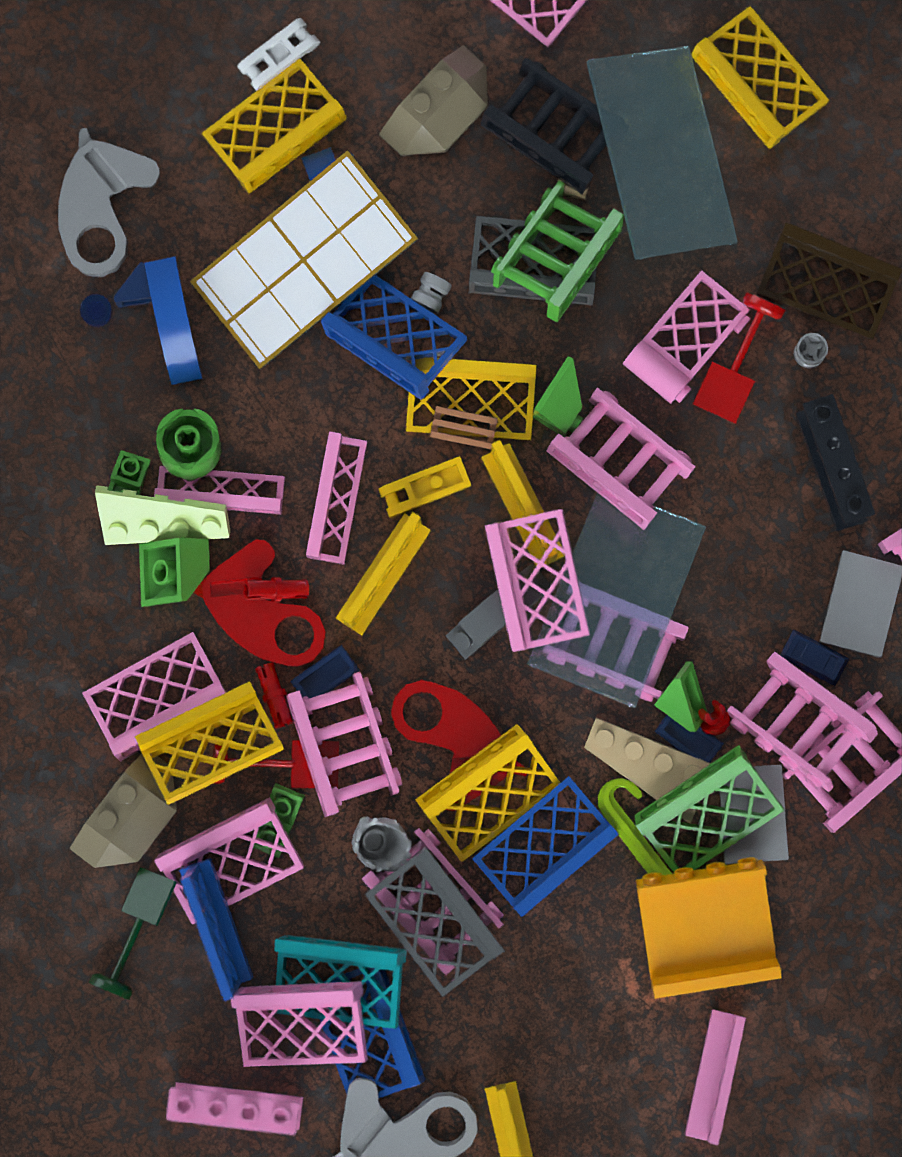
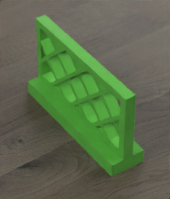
M738 745L635 814V824L641 834L649 839L674 873L675 870L680 869L674 861L675 849L693 852L692 861L682 868L689 867L696 870L782 813L784 807L747 759L744 750ZM745 770L753 778L751 790L733 787L735 777ZM758 785L762 791H756V786ZM714 791L727 792L725 807L707 805L709 794ZM732 793L750 796L747 811L729 808ZM754 797L766 798L773 805L765 813L752 812ZM688 808L701 810L699 824L681 822L682 812ZM706 811L723 813L721 828L703 826ZM728 814L746 817L744 827L738 831L725 829ZM677 816L676 821H671L673 818ZM662 826L675 828L672 842L659 840L653 832ZM679 828L697 831L695 845L677 843ZM701 833L719 834L718 844L712 848L700 847ZM665 848H671L670 854Z

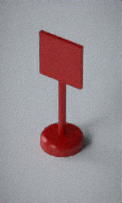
M748 292L743 297V303L757 312L731 369L712 362L693 405L735 424L755 383L754 380L737 372L764 314L774 319H781L786 311Z
M292 740L291 760L263 759L248 766L291 768L290 788H315L300 740ZM322 741V744L318 745L322 758L327 756L330 759L339 756L338 741ZM213 745V758L218 757L222 746ZM228 751L224 758L225 761L235 762L240 759L228 758ZM339 769L332 771V775L328 776L331 788L337 787L338 789ZM223 778L213 784H222L225 782L226 778Z

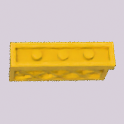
M751 6L710 37H705L697 43L691 53V57L769 150L778 144L784 136L829 102L826 95ZM748 18L756 27L755 36L739 34V23ZM734 28V33H729ZM720 38L733 40L732 54L720 52L713 43ZM738 41L755 43L754 56L737 55ZM759 45H771L776 51L775 60L759 58ZM736 61L753 63L752 77L740 76L736 71ZM758 64L774 66L773 80L757 78ZM779 67L790 68L795 73V83L778 81ZM756 85L773 87L772 101L761 100L756 95ZM778 88L794 90L793 104L777 102ZM799 91L811 92L818 102L812 106L798 105ZM776 108L792 110V122L783 127L776 118ZM798 111L803 112L800 116L797 117Z
M299 58L202 132V135L237 177L248 194H250L347 120V117L339 102L329 94ZM301 70L306 76L305 88L288 87L290 77ZM312 83L316 89L310 88V84ZM270 92H282L280 107L265 106V96ZM287 93L304 94L302 109L285 107ZM309 95L322 96L327 101L318 110L307 109ZM247 110L258 111L256 125L239 124L241 114ZM263 112L279 113L277 127L261 126ZM284 114L301 115L299 125L294 129L282 128ZM222 129L233 130L231 144H219L213 136ZM238 131L254 132L253 145H236ZM260 132L276 134L275 143L269 148L258 147ZM224 150L230 151L229 156L225 153ZM235 151L251 152L250 162L239 170L234 164Z
M433 357L416 359V368L425 374L434 365ZM451 359L436 376L447 379L440 384L435 378L433 381L438 387L427 397L423 398L415 407V396L409 392L406 432L431 433L433 421L427 426L413 425L414 412L424 404L434 415L435 411L427 403V400L441 389L452 402L448 408L452 409L455 406L460 411L464 410L458 403L472 391L484 405L475 414H480L487 408L494 418H498L496 428L501 425L507 431H495L494 438L531 440L537 365ZM452 378L461 379L469 388L456 401L443 387ZM466 379H473L479 381L476 382L473 386H471V384ZM484 380L493 381L500 389V392L487 403L475 390ZM497 381L510 383L506 387L502 388V386ZM514 383H529L528 397L517 405L506 390ZM504 394L515 408L503 419H500L489 405ZM526 402H527V415H526V414L522 411V409H521V407H522ZM517 410L526 419L525 433L511 432L504 424ZM467 419V421H465V422L463 423L464 425H467L468 423H470L472 426L478 427V426H477L472 420H470V419ZM438 427L437 431L452 435L488 437L446 427Z
M501 440L492 443L491 452L482 456L481 459L511 519L515 520L544 513L510 443L503 446ZM544 520L537 532L553 541L556 534L549 520ZM537 522L529 523L526 525L534 529ZM516 526L525 543L531 532L522 526ZM535 535L527 550L531 555L541 560L550 544ZM554 547L544 563L549 565L565 557V554Z
M413 512L410 516L404 513L336 616L338 621L363 636L431 532L429 528L422 525L420 516Z
M250 681L134 736L167 805L284 750ZM256 709L258 718L255 725L240 722L244 714ZM221 725L230 727L226 739L211 736L213 730ZM237 729L251 732L247 744L232 741ZM258 734L268 736L273 741L272 744L264 748L253 746ZM192 739L201 740L197 753L182 750L185 742ZM208 743L222 746L217 758L203 755ZM229 748L243 751L241 758L235 762L224 760ZM162 753L172 754L168 767L155 764L152 758ZM179 756L193 760L188 772L174 769ZM200 762L214 765L210 774L206 776L195 774ZM171 776L185 779L182 787L169 793L166 786Z
M516 724L415 800L459 860L463 862L517 821L558 786L560 781L532 744L527 734ZM528 749L532 754L530 768L515 766L517 756ZM537 762H538V764L541 766L542 769H536V767H537ZM497 771H507L505 786L490 785L491 775ZM514 772L529 774L526 789L511 788ZM535 775L548 776L552 782L542 791L532 790ZM471 790L482 791L479 806L464 804L465 796ZM488 791L503 793L500 808L485 806ZM509 794L524 795L523 804L517 809H507ZM445 809L456 810L453 825L441 824L436 816ZM463 810L478 812L475 827L460 825ZM484 813L499 814L497 824L492 828H481ZM446 830L452 831L451 837ZM458 831L473 833L472 843L460 850L456 845Z
M516 1081L485 1088L500 1157H533Z

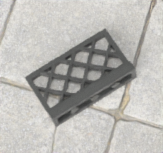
M476 216L469 293L546 301L545 298L509 278H506L498 289L493 286L494 274L491 270L477 269L478 259L488 252L495 260L498 259L499 255L493 248L505 239L510 243L512 239L511 234L518 229L524 230V220ZM553 224L577 238L579 236H595L594 229L590 227ZM482 226L495 227L502 235L488 244L481 235ZM542 232L538 233L531 244L533 245L537 242L546 253L557 258L555 254L566 246L560 243L553 250H550L541 239L545 234ZM480 243L485 247L481 251H479ZM572 250L577 256V258L573 260L571 263L575 264L579 256L578 252ZM524 254L521 258L529 266L524 273L551 288L554 286L559 287L563 281L562 275L556 273L553 277L545 276L538 268L542 264L538 262L533 263L529 257ZM597 267L572 301L573 304L593 305Z
M426 847L365 893V896L442 997L491 959H495L504 952L502 946ZM413 865L422 874L421 888L402 886L404 872ZM399 877L398 885L390 884ZM426 880L434 890L425 889ZM383 888L398 889L395 908L381 906L374 895ZM401 890L420 892L418 911L399 908ZM424 893L437 894L442 900L440 914L422 911ZM445 905L453 915L444 914ZM386 911L395 912L394 920L390 918ZM398 912L417 915L415 933L400 931L397 927ZM421 915L439 918L437 936L419 934ZM443 918L457 920L460 923V939L441 937ZM465 931L472 941L464 940ZM406 937H414L413 946ZM418 938L437 940L434 959L419 956L416 952ZM440 941L459 943L457 962L438 959ZM463 944L477 946L484 956L474 964L462 963ZM425 962L433 963L432 971ZM437 964L456 966L454 979L443 987L436 978ZM460 967H467V969L459 975Z

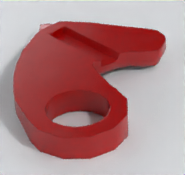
M256 539L216 567L198 585L193 593L204 599L216 622L238 645L262 660L289 667H301L313 662L324 649L326 631L320 616L307 606L283 604L264 599H244V581L262 580L265 570L275 559V552L271 545L265 540ZM290 617H301L307 620L314 631V639L310 648L298 655H290L281 651L275 640L279 624Z
M420 680L406 684L394 697L391 715L395 728L407 740L434 745L452 751L454 755L450 773L501 736L490 718L476 704L457 690L434 682ZM415 694H431L441 704V720L431 730H414L408 726L404 719V705ZM516 761L515 766L524 767L521 763ZM497 771L491 775L490 785L496 786L506 778L507 771ZM514 772V774L526 777L527 775L526 773ZM471 790L465 796L464 804L480 796L482 791ZM445 809L448 811H455V809Z

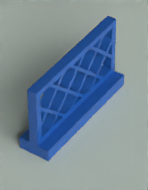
M375 274L352 292L333 314L328 312L321 320L326 336L420 400L429 392L428 386L467 341L466 335ZM371 284L381 289V298L364 300V292ZM401 302L405 305L406 314L388 316L387 304ZM383 305L384 317L366 319L365 307ZM361 308L362 320L348 322L342 318L349 310ZM425 318L429 321L430 330L412 332L411 320ZM407 321L408 333L390 336V323ZM385 324L386 337L372 338L368 335L367 327ZM450 335L455 339L449 347L436 348L435 336ZM431 337L432 350L414 351L413 340ZM409 341L410 353L397 355L392 352L391 343ZM433 357L434 365L426 374L416 368V359Z
M568 776L472 859L518 914L523 917L619 834ZM566 786H569L577 795L576 809L557 807L558 793ZM554 797L553 807L544 806ZM580 800L589 810L579 809ZM539 809L553 810L551 829L533 828V816ZM556 811L575 812L574 831L555 830ZM579 813L593 814L600 822V825L591 833L578 832ZM530 818L529 827H519ZM515 830L529 831L527 850L509 849V835ZM532 831L551 833L550 852L531 850ZM555 833L573 835V848L569 852H553ZM577 835L586 836L577 844ZM506 838L505 848H497L496 846ZM490 851L505 852L503 871L490 870L481 859ZM508 852L527 853L526 872L507 871ZM530 854L549 855L548 870L543 874L529 873ZM553 856H563L552 865ZM493 873L503 874L502 884ZM506 874L525 876L524 890L515 898L505 888ZM529 876L538 877L528 886Z
M209 858L182 867L179 871L182 877V886L224 1001L234 998L241 983L252 980L253 974L212 859Z
M367 967V969H368L370 972H372L374 969H376V968H368V967ZM358 968L345 973V976L351 981L353 977L363 973ZM381 969L374 975V978L384 990L391 986L386 970ZM337 977L331 983H339L342 981L339 977ZM368 980L363 998L370 1004L371 1001L367 1000L369 994L372 1001L380 994ZM392 990L388 993L390 998L392 996ZM382 998L372 1008L376 1009L380 1019L390 1020L391 1008ZM400 1008L398 1028L396 1029L382 1027L384 1032H381L377 1026L373 1028L369 1025H363L364 1029L371 1032L366 1043L367 1055L382 1062L376 1078L359 1071L363 1062L357 1063L356 1068L345 1063H335L346 1094L349 1084L356 1079L357 1075L362 1078L372 1079L376 1086L384 1088L378 1091V1098L414 1087L426 1080ZM328 1020L322 1028L324 1033L335 1042L340 1036L333 1033L331 1028L332 1022ZM348 1035L340 1041L342 1043L340 1048L343 1050L346 1045L357 1050V1044L349 1041L350 1037ZM375 1035L386 1039L389 1049L385 1058L369 1051ZM391 1054L395 1063L389 1060ZM386 1065L398 1070L402 1083L390 1086L380 1081ZM347 1071L353 1073L351 1079L349 1078Z

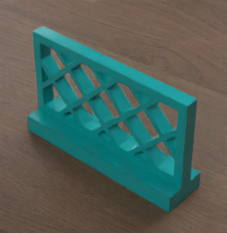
M284 935L275 939L274 952H278L276 985H285V979L288 982L287 985L297 984L296 982L307 973L316 984L331 983L337 977L342 982H350L343 972L351 965L358 966L366 976L360 981L362 985L369 980L380 994L370 1004L362 996L360 997L361 1006L363 1007L362 1015L366 1012L370 1016H362L363 1025L398 1028L403 963L406 962V949ZM287 958L297 959L305 969L294 979L286 970ZM306 960H311L314 962L309 965V963ZM319 962H327L335 972L325 982L313 970ZM337 964H344V966L340 969ZM367 967H368V968H376V969H374L372 972H370V971L367 969ZM381 969L393 971L392 985L386 990L374 978V975ZM392 990V996L390 998L388 993ZM382 998L391 1008L390 1020L380 1019L371 1008ZM343 1007L337 1009L339 1013H334L342 1022L351 1023L353 1021V1015H349ZM309 1008L304 1014L307 1018L323 1020L326 1018L316 1008ZM279 1009L276 1014L291 1015L286 1009Z

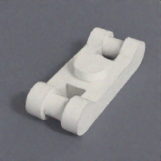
M302 18L293 21L239 63L238 68L243 74H247L251 78V85L256 91L320 44L317 37L310 35L306 30L307 25ZM295 36L301 42L296 47H294L289 41L292 37ZM262 60L268 66L263 72L257 67V64Z

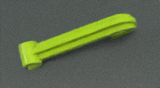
M623 778L606 782L598 795V807L602 815L618 832L619 837L647 873L672 874L614 798V791L619 787L626 788L636 799L642 798V792L634 783Z

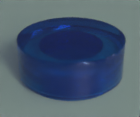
M93 294L83 300L80 306V313L88 325L101 327L110 321L112 306L106 297Z

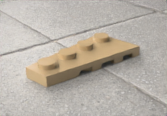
M597 717L584 746L585 749L656 800L711 764ZM688 808L682 812L681 818L691 824L696 809Z

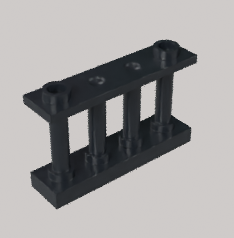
M525 57L519 74L524 79L502 108L497 109L492 104L489 105L483 114L480 125L583 195L590 186L594 176L590 172L589 167L611 138L621 144L629 127L625 125L619 116L612 113L608 114L548 73L543 64L537 61L532 62ZM534 85H536L550 96L528 126H522L513 120L512 115ZM562 103L574 111L575 114L554 143L548 144L539 137L538 132L557 106ZM587 120L601 131L581 159L573 161L564 155L563 150Z
M830 394L803 403L804 410L797 412L795 416L836 532L867 522V517L875 515V511L834 395Z

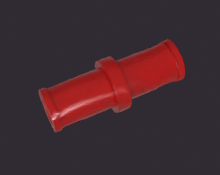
M272 577L270 580H245L243 583V596L245 600L271 599L272 602H280L282 599H307L309 595L307 579L281 580L280 577Z
M274 662L264 664V667L259 666L255 668L264 693L261 697L263 702L268 705L274 722V728L278 729L285 727V724L290 725L294 723L285 699L287 692L285 688L281 687Z

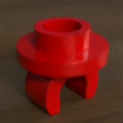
M713 700L714 710L712 713H708L702 708L698 711L700 719L703 720L700 727L706 734L720 735L731 725L732 719L728 712L725 711V707L718 701Z

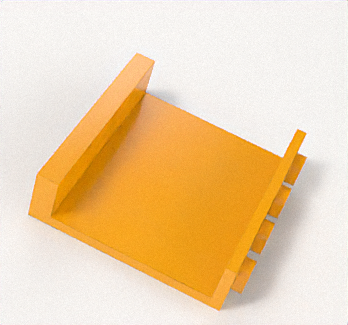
M747 857L738 860L737 864L725 865V863L717 862L708 864L706 869L693 870V868L686 867L675 870L674 874L648 873L643 876V879L636 880L650 980L655 999L782 978L780 965L776 958L765 881L767 871L762 860Z

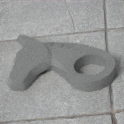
M87 128L80 129L79 149L74 155L64 177L59 198L58 226L66 254L72 265L86 276L104 277L119 269L127 258L128 240L112 208L111 196L134 186L141 188L153 187L160 176V169L156 161L113 144L92 140ZM92 228L106 229L115 238L113 254L102 263L87 262L79 254L78 244L80 238L86 231Z
M357 1078L349 1084L341 1127V1152L334 1157H456L472 1145L478 1132L476 1111L465 1097L451 1091L432 1094L406 1116L393 1121L378 1101L376 1083L372 1079ZM442 1107H451L458 1110L465 1119V1129L462 1134L449 1142L433 1138L426 1127L430 1114Z

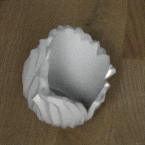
M368 816L360 818L351 841L357 858L366 867H370L372 870L376 869L377 872L382 870L394 872L402 864L406 863L407 859L411 858L409 851L412 842L408 839L407 833L402 826L397 823V820L385 817L370 819Z

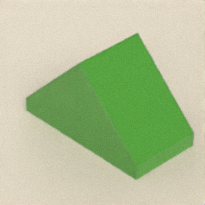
M686 661L654 705L688 731L696 732L703 722L698 715V711L701 708L705 711L707 709L693 662Z

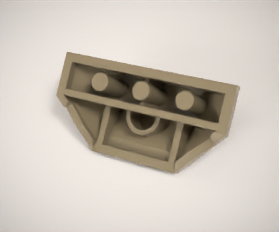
M464 45L443 58L399 104L379 133V136L401 156L446 152L488 107L486 65Z
M142 754L118 779L85 822L70 847L73 852L94 868L139 862L177 812L176 802L167 805ZM159 756L152 758L155 764L168 767V763ZM173 776L170 777L166 786L169 793L175 790Z

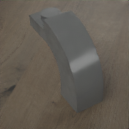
M531 564L519 574L529 579L536 566ZM539 571L532 582L548 591L551 584ZM520 580L521 589H523L526 583ZM529 586L523 596L525 605L528 607L533 606L544 594ZM499 589L458 622L457 626L445 635L465 660L506 626Z

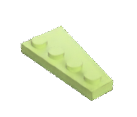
M96 486L95 496L105 545L148 543L173 538L221 539L229 538L231 530L225 504L185 499L184 502L170 500L165 495L155 494V497L136 495L137 491L123 489L122 493L108 491V487Z

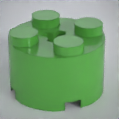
M194 408L193 410L177 409L167 414L158 425L156 435L157 450L163 466L172 475L186 481H194L207 475L216 467L222 453L221 441L217 425L207 413ZM185 442H187V443H189V444H192V443L194 442V444L191 445V446H189V445L184 446V445H183V443H185Z

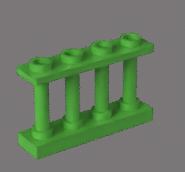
M560 180L553 189L549 187L545 191L540 202L542 205L537 212L534 210L530 212L522 233H516L508 245L509 251L504 258L502 256L498 257L491 270L494 274L493 286L499 289L505 279L509 278L545 298V302L548 304L547 317L557 323L622 231L624 214L615 209L611 211L607 218L602 217L600 219L563 199L565 183ZM557 209L594 229L595 236L591 241L586 240L584 242L547 220L554 210ZM542 232L578 252L579 258L575 264L570 263L568 265L533 246L531 243L537 234ZM524 254L562 275L563 281L559 287L554 286L551 288L515 268V265Z

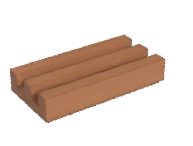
M436 406L430 437L491 449L498 418ZM441 414L490 423V428L484 429L440 420ZM442 426L488 436L487 442L437 432L438 427Z

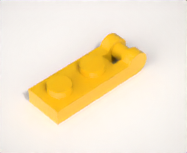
M459 456L378 488L381 498L385 497L389 507L386 511L389 518H393L471 487V483ZM405 489L409 499L400 503L397 492Z

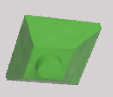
M569 356L534 408L533 419L557 434L559 433L564 438L568 432L573 433L584 419L579 415L582 410V403L574 360Z
M173 538L139 544L141 607L187 601L210 571L209 539Z

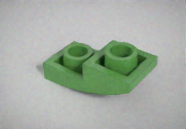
M121 450L110 477L111 482L108 491L123 493V489L137 491L136 495H141L151 460Z
M276 783L270 798L276 807L275 812L289 836L305 795ZM271 821L259 827L257 838L274 843L277 831ZM280 838L278 844L284 846ZM254 843L253 848L271 855L272 848ZM276 850L274 856L279 858L282 851Z

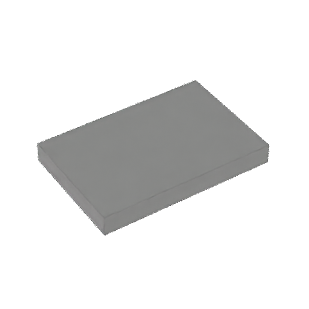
M843 550L819 642L881 658L902 578V565Z
M782 764L753 767L782 804L784 811L724 850L725 864L738 863V860L747 857H754L762 861L789 860ZM747 770L735 777L733 787L751 790L753 778ZM757 785L756 791H762ZM719 791L720 807H725L727 792ZM732 793L729 808L747 811L750 796ZM754 797L752 812L765 813L773 805L766 798ZM728 814L725 829L738 831L744 827L746 817Z

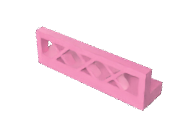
M329 431L307 546V558L345 565L367 441L342 437L341 433ZM342 444L360 447L357 460L348 466L339 457ZM339 462L343 469L336 473ZM356 466L355 474L353 477L349 470ZM347 473L353 482L352 490L340 497L334 488L335 479ZM332 493L337 498L333 503H331ZM350 496L349 506L347 507L344 500ZM341 503L347 512L346 521L334 527L328 519L329 510ZM328 524L332 530L325 534L326 525ZM345 527L343 538H341L337 531ZM335 534L341 542L339 556L322 554L323 541Z
M159 466L158 486L155 488L154 497L155 494L168 496L170 500L184 502L185 499L225 504L227 510L282 515L285 476L212 470L203 476L211 477L218 486L209 493L198 492L194 488L193 484L200 478L194 481L184 480L187 484L180 490L165 489L166 474L171 473L164 466ZM216 478H224L226 480L220 484ZM236 479L242 480L249 490L243 495H232L224 487ZM247 480H248V481H258V482H257L255 485L251 486V485L247 482ZM264 482L277 483L276 498L260 497L255 490Z
M714 1009L711 1010L684 1133L685 1136L706 1140L716 1145L719 1144L746 1020L743 1016Z

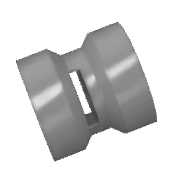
M424 272L420 279L421 286L419 290L414 291L411 299L430 312L438 314L442 307L441 300L443 296L448 295L452 285L439 276Z
M818 333L805 334L794 348L796 362L800 366L809 369L820 365L828 353L827 341Z

